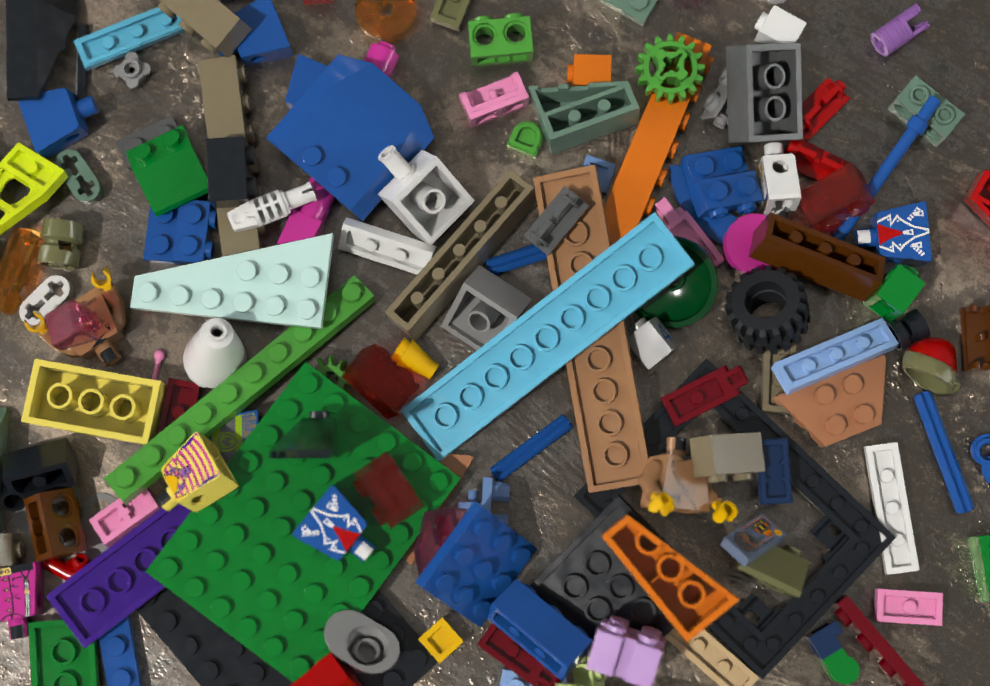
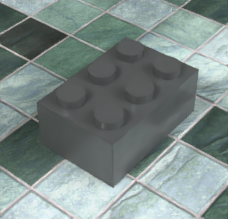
M801 43L751 44L726 47L728 142L803 139Z

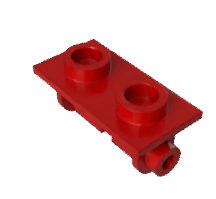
M828 77L802 102L803 139L805 141H808L851 99L844 93L847 87L841 80L833 82Z
M803 139L791 140L784 153L795 155L797 172L834 190H837L849 169L850 162Z

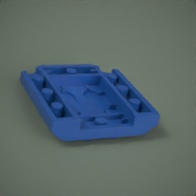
M338 54L266 139L363 222L382 200L378 193L395 177L378 159L382 150L393 145L409 163L421 150H425L434 140V135L421 105L377 66L370 62Z

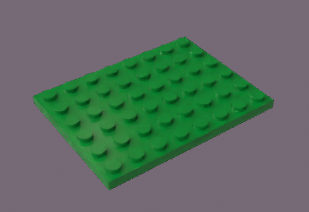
M305 362L228 462L227 466L239 486L199 512L191 511L145 572L290 681L294 682L331 652L324 637V629L331 616L342 610L362 612L461 478ZM328 411L330 412V418H337V458H269V451L302 418H310V412ZM332 484L341 491L369 523L360 535L372 543L375 548L364 562L348 550L337 561L292 535Z

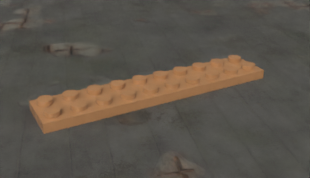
M595 164L533 177L539 216L564 186L589 205L579 220L550 255L547 256L553 291L611 246L599 176ZM623 320L566 364L589 493L639 485L638 479L649 459L625 320Z

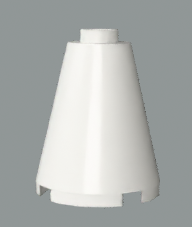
M212 318L206 321L187 343L183 354L184 369L189 379L202 388H216L247 362V352L231 324L221 318Z

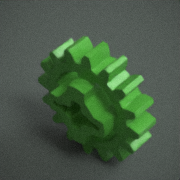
M668 34L667 40L664 42L659 36H656L654 46L646 43L644 46L646 54L639 53L637 61L641 64L636 66L635 73L642 75L638 79V86L647 85L645 95L648 96L654 92L656 94L655 102L659 103L662 97H667L668 105H672L674 97H678L681 102H684L686 92L694 95L697 90L695 85H701L703 77L699 74L704 73L705 65L698 64V62L702 59L703 54L702 52L693 53L696 45L694 42L688 46L684 45V36H681L678 42L673 41L672 34ZM650 61L653 63L652 66L656 69V72L653 77H651L649 71ZM687 61L689 62L691 68L690 77L688 76V72L684 69L685 63ZM677 64L675 72L670 70L663 75L665 67L670 68ZM664 86H674L675 88H666Z

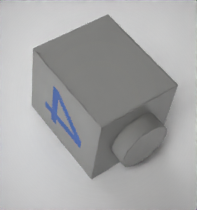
M643 317L629 328L632 332L628 337L629 346L648 370L658 365L680 346L657 317L648 321Z

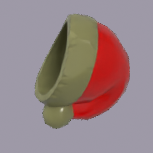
M926 337L913 343L905 351L902 359L903 370L918 386L939 395L954 394L959 391L960 382L956 377V349L951 342L941 337Z

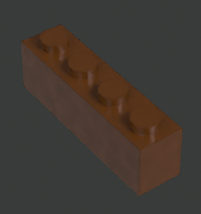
M771 212L753 232L749 253L750 258L776 268H784L786 272H792L796 276L863 302L883 283L885 257Z

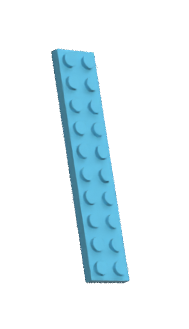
M654 212L402 408L401 412L437 461H441L696 264Z

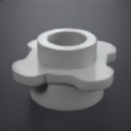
M128 52L125 55V60L120 65H116L113 72L116 77L123 78L129 88L134 89L151 73V67L148 63L140 61L135 52ZM131 68H135L133 73L130 72Z

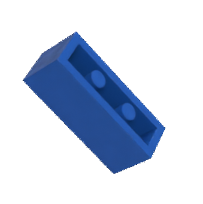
M517 578L491 604L487 619L561 681L586 656L592 643L587 633L581 627L570 623L563 617L557 607L547 604L531 586L523 584Z

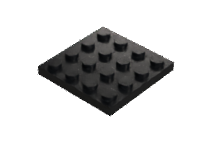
M618 495L530 585L542 600L549 605L557 607L564 618L574 626L581 627L587 633L588 637L592 640L590 649H592L597 629L604 617L610 619V616L624 618L629 621L630 628L641 631L642 626L655 628L661 631L660 636L663 637L674 628L672 623L601 536V533L627 513L671 546L621 495Z

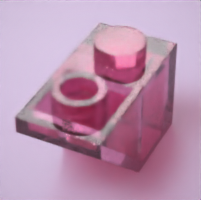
M76 300L67 301L45 315L53 347L59 350H66L99 340L97 330H100V322L96 312H91V309Z

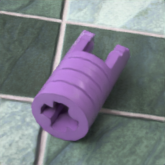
M918 3L912 5L871 34V42L879 54L884 57L889 56L930 27L927 20L920 21L911 28L908 25L907 21L922 11Z

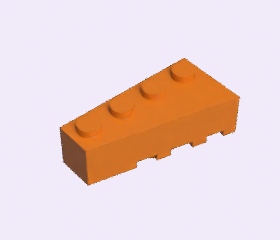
M627 513L601 533L602 538L686 642L690 641L739 601L738 597Z

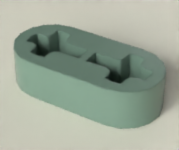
M72 149L62 151L57 156L55 165L63 170L65 169L68 175L65 183L71 192L84 204L93 205L98 203L102 199L104 188L85 158L77 151ZM70 158L76 161L75 167L79 171L76 175L70 169H65L68 166L66 161ZM83 179L93 186V194L91 196H88L86 193L81 195L85 191L80 183Z

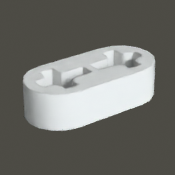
M50 276L23 301L19 309L20 318L23 322L25 319L30 325L38 324L40 319L29 318L32 315L30 308L32 306L36 308L41 307L39 312L43 315L46 325L48 323L46 319L60 311L72 299L74 294L73 285L62 276ZM64 284L62 287L64 294L61 297L54 295L50 298L55 292L52 288L53 285L61 286Z

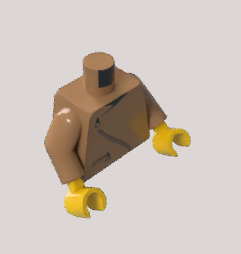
M103 267V272L107 278L105 280H98L94 272H92L91 281L95 287L47 318L46 320L49 324L45 325L43 315L39 311H33V314L40 319L38 324L30 325L25 319L24 324L30 332H39L38 336L55 351L71 358L82 357L86 360L98 355L104 366L109 367L121 359V355L113 344L125 336L122 328L126 325V302L116 285L110 283L111 271L109 268Z
M668 437L666 454L651 456L647 460V465L638 479L642 489L640 508L649 509L653 513L660 511L662 516H666L669 512L696 514L715 510L712 513V518L717 523H723L725 519L731 522L738 515V509L735 504L730 501H723L713 489L711 483H708L707 477L694 478L692 457L686 456V438Z

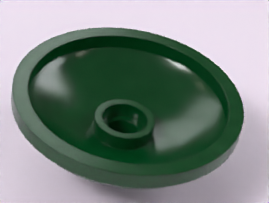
M679 236L674 237L696 265L635 311L641 319L644 317L647 321L657 317L665 328H681L700 320L712 307L718 291V274L709 254L695 242Z

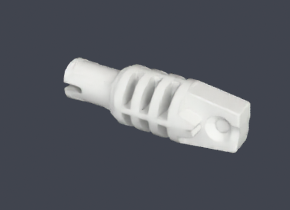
M307 182L285 192L277 189L251 199L231 210L227 215L234 232L258 228L287 217L291 213L290 210L312 201L315 202L317 199L310 182Z

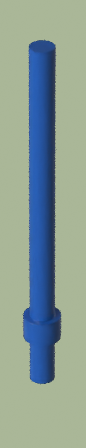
M930 95L916 116L912 115L905 125L907 127L906 131L837 227L832 237L842 241L845 240L918 135L922 136L929 126L927 124L928 120L941 103L939 99Z

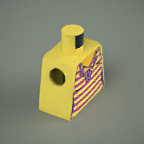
M196 431L162 467L161 473L169 487L161 492L156 499L168 512L178 504L185 506L193 512H199L235 490L239 485L215 443Z

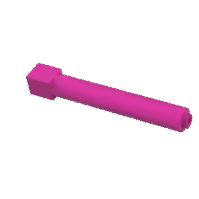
M379 41L378 44L372 43L364 61L373 63L390 78L399 55L395 53L396 48L393 45ZM310 177L308 182L312 186L317 201L299 206L296 210L292 209L277 242L278 245L322 235L325 229L323 224L335 197L312 177Z

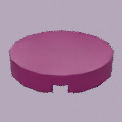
M749 213L737 218L729 226L723 237V252L727 262L733 268L740 271L741 274L746 273L749 275L752 274V269L758 267L759 271L765 270V266H771L749 257L753 232L765 219L766 216L763 214Z

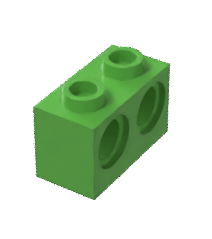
M511 13L506 15L505 18L492 19L490 16H479L474 21H468L472 67L533 61L530 16H523L521 13ZM513 32H519L524 38L519 42H512L508 39V36ZM482 35H489L493 38V41L488 45H482L477 42V39Z

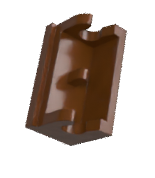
M973 304L960 308L962 372L990 371V304L981 307Z

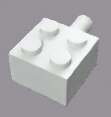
M390 145L382 150L378 156L379 161L395 176L378 195L417 238L429 245H432L475 201L440 159L433 154L421 150L408 163L396 150L395 146Z

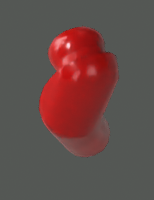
M78 553L75 555L76 557L67 561L59 558L44 561L42 568L66 581L90 563V559L86 554Z

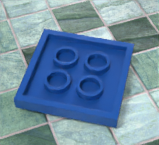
M474 501L415 583L481 627L488 617L491 604L514 582L537 548Z

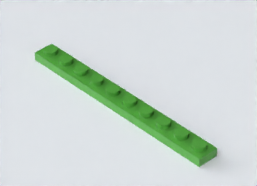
M355 275L352 276L326 298L323 329L295 326L288 328L108 474L104 480L123 503L128 505L163 476L161 473L162 467L193 433L197 431L206 438L211 437L376 301L375 296Z

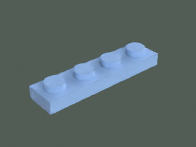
M880 318L775 362L771 370L786 395H789L896 349L899 343L884 319Z

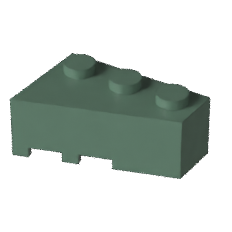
M628 81L588 83V86L568 87V84H558V87L538 88V85L528 86L530 103L551 155L639 124L640 107Z

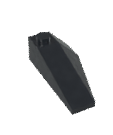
M6 0V98L8 101L40 100L54 71L53 64L59 52H63L66 46L65 39L70 29H74L78 21L79 0Z

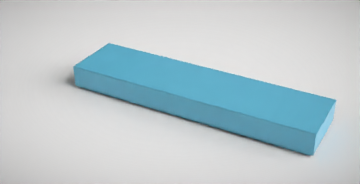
M156 7L73 41L86 71L124 57L128 52L139 51L186 31L178 25L182 21L181 18L175 15L171 19Z

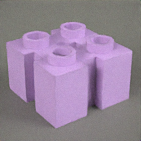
M610 616V619L604 617L597 629L586 669L610 677L614 675L625 679V682L638 686H652L667 638L660 636L661 631L655 628L642 626L641 631L630 628L629 621L624 618Z

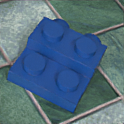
M741 146L685 155L680 160L697 218L710 217V220H717L738 211L739 215L748 214L757 210L756 206L764 200L755 170H748Z
M192 200L156 217L150 206L143 260L154 263L187 265L213 259L215 242L211 241L212 229H217L218 226L217 210L208 201Z

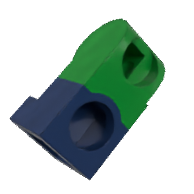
M829 620L805 635L804 638L827 675L837 683L848 685L857 680L860 668L854 658L847 656L836 636L843 633L840 625L836 620Z

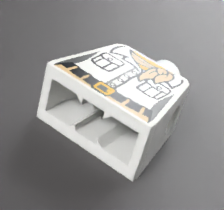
M771 142L764 146L765 156H762L757 171V179L764 198L759 203L760 214L767 216L771 212L792 220L801 200L795 155L784 154L782 143Z

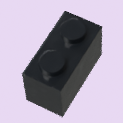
M244 136L206 139L208 202L214 208L238 207L251 200L252 196H256V179L251 177L250 165H255L254 146H249Z

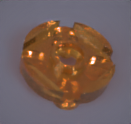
M415 0L355 1V14L359 27L366 35L375 40L391 43L408 33L414 25L417 15ZM389 3L393 5L391 15H379L381 11L378 7L381 4L383 6H387Z

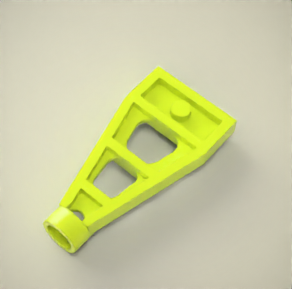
M19 142L0 162V195L6 183L12 179L30 188L28 195L15 204H8L0 198V210L5 212V215L0 219V235L49 200L68 178L65 170Z

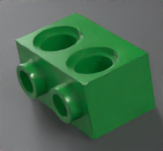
M898 264L883 275V283L862 304L888 323L904 314L926 283L920 279L919 272L914 268Z

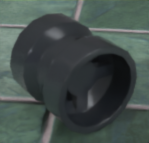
M917 309L906 313L905 317L901 320L894 319L886 323L899 343L896 347L899 351L910 347L911 342L915 340L919 341L930 337L928 324Z

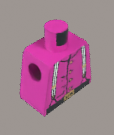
M30 562L0 568V623L8 622L10 640L29 637L27 617L44 613L45 569L42 568L43 562Z

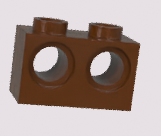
M73 487L40 492L23 499L36 562L68 557L87 550L86 533L82 528L79 515V501L75 496ZM52 503L55 505L57 509V514L54 512L52 508ZM59 535L63 538L64 545L61 544Z

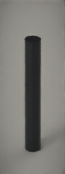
M77 24V39L89 34L90 26L88 24ZM76 48L75 96L78 101L88 97V71H86Z

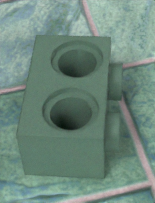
M915 75L888 107V110L907 124L912 115L916 116L930 95L939 99L941 103L928 120L927 124L929 126L922 134V137L937 147L955 128L965 113Z

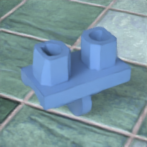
M483 477L482 503L478 504L491 513L492 501L509 502L510 485L494 482L493 478ZM468 490V501L458 502V509H467L468 511L474 501L477 503L478 490ZM493 514L508 526V515Z

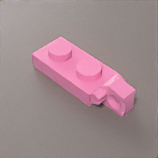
M665 197L654 205L653 209L673 236L684 237L701 246L709 254L715 267L725 261L724 257L687 210L684 211L680 206L674 210Z

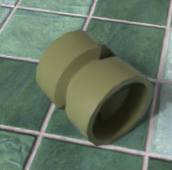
M43 219L41 238L45 240V243L39 246L37 264L55 269L78 270L81 252L77 249V245L83 242L85 226L70 220Z

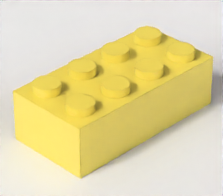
M35 359L21 422L145 445L157 435L167 384L152 379Z

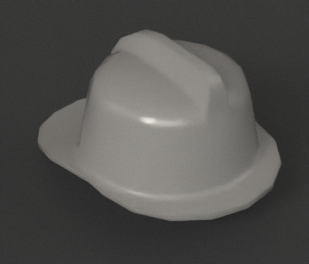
M342 610L333 614L326 623L324 637L329 650L338 658L348 663L356 672L362 674L382 673L391 669L397 662L400 648L394 633L364 614L354 610Z

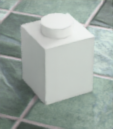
M774 5L769 14L763 11L754 27L758 30V34L754 41L759 44L796 43L807 23Z

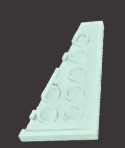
M333 233L134 276L130 308L134 310L323 329L334 235Z

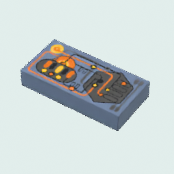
M761 513L724 537L720 545L745 567L780 544L785 538L786 533Z

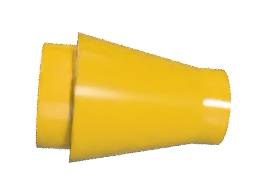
M403 338L390 358L396 362L395 366L424 376L429 380L439 366V363L434 361L413 339L409 341Z

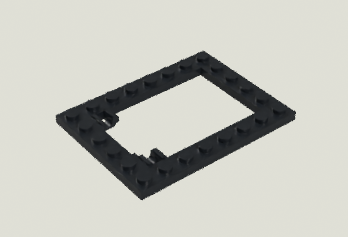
M706 358L677 389L717 370V368ZM740 390V395L716 406L712 410L736 433L761 432V439L788 438L792 486L824 515L809 533L815 539H818L828 550L823 557L826 562L803 585L799 598L792 597L782 608L777 605L771 611L758 597L750 593L737 608L734 606L730 607L707 626L761 679H764L896 537ZM662 404L643 424L649 457L659 455L666 447L667 438L676 437L691 420L674 427ZM586 483L574 495V498L597 518L627 487L589 493ZM831 524L840 530L836 537L827 530ZM880 533H882L886 537L882 542ZM750 610L759 617L754 624L745 617Z

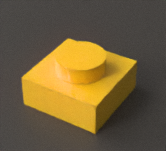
M444 617L438 620L418 639L439 664L464 642Z

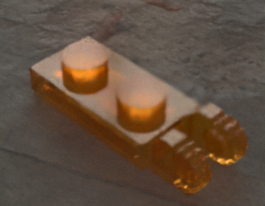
M13 228L1 259L0 312L5 315H15L17 310H19L18 307L21 305L20 293L27 281L28 271L32 259L37 253L41 233L35 230Z

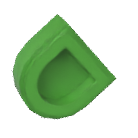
M525 121L519 123L511 133L507 148L536 159L542 143L541 129L533 122Z

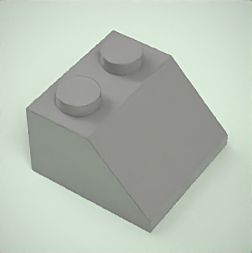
M479 265L463 283L441 327L475 350H478L521 317L532 299Z

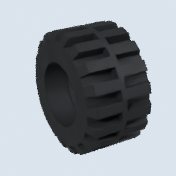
M765 266V270L759 271L757 267L752 269V274L747 275L743 273L740 275L741 281H734L731 285L732 292H727V304H725L727 316L736 340L740 344L744 343L745 348L750 351L756 348L758 354H764L765 350H770L771 355L778 354L777 349L783 348L784 351L791 349L790 344L792 342L798 344L802 340L801 334H806L809 329L807 323H810L811 316L804 285L801 281H797V276L792 272L787 275L786 269L781 267L774 271L772 266ZM766 303H779L784 306L780 313L770 318H758L752 315L755 309Z

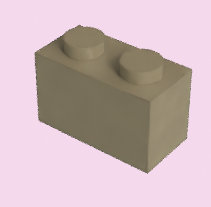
M761 432L716 434L690 438L694 478L707 477L708 483L728 481L727 476L732 475L733 481L752 480V473L765 471Z

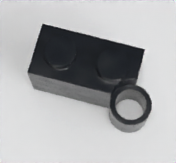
M67 438L4 454L3 483L0 500L4 509L13 512L20 511L25 508L23 501L25 498L40 492L77 486L78 460Z

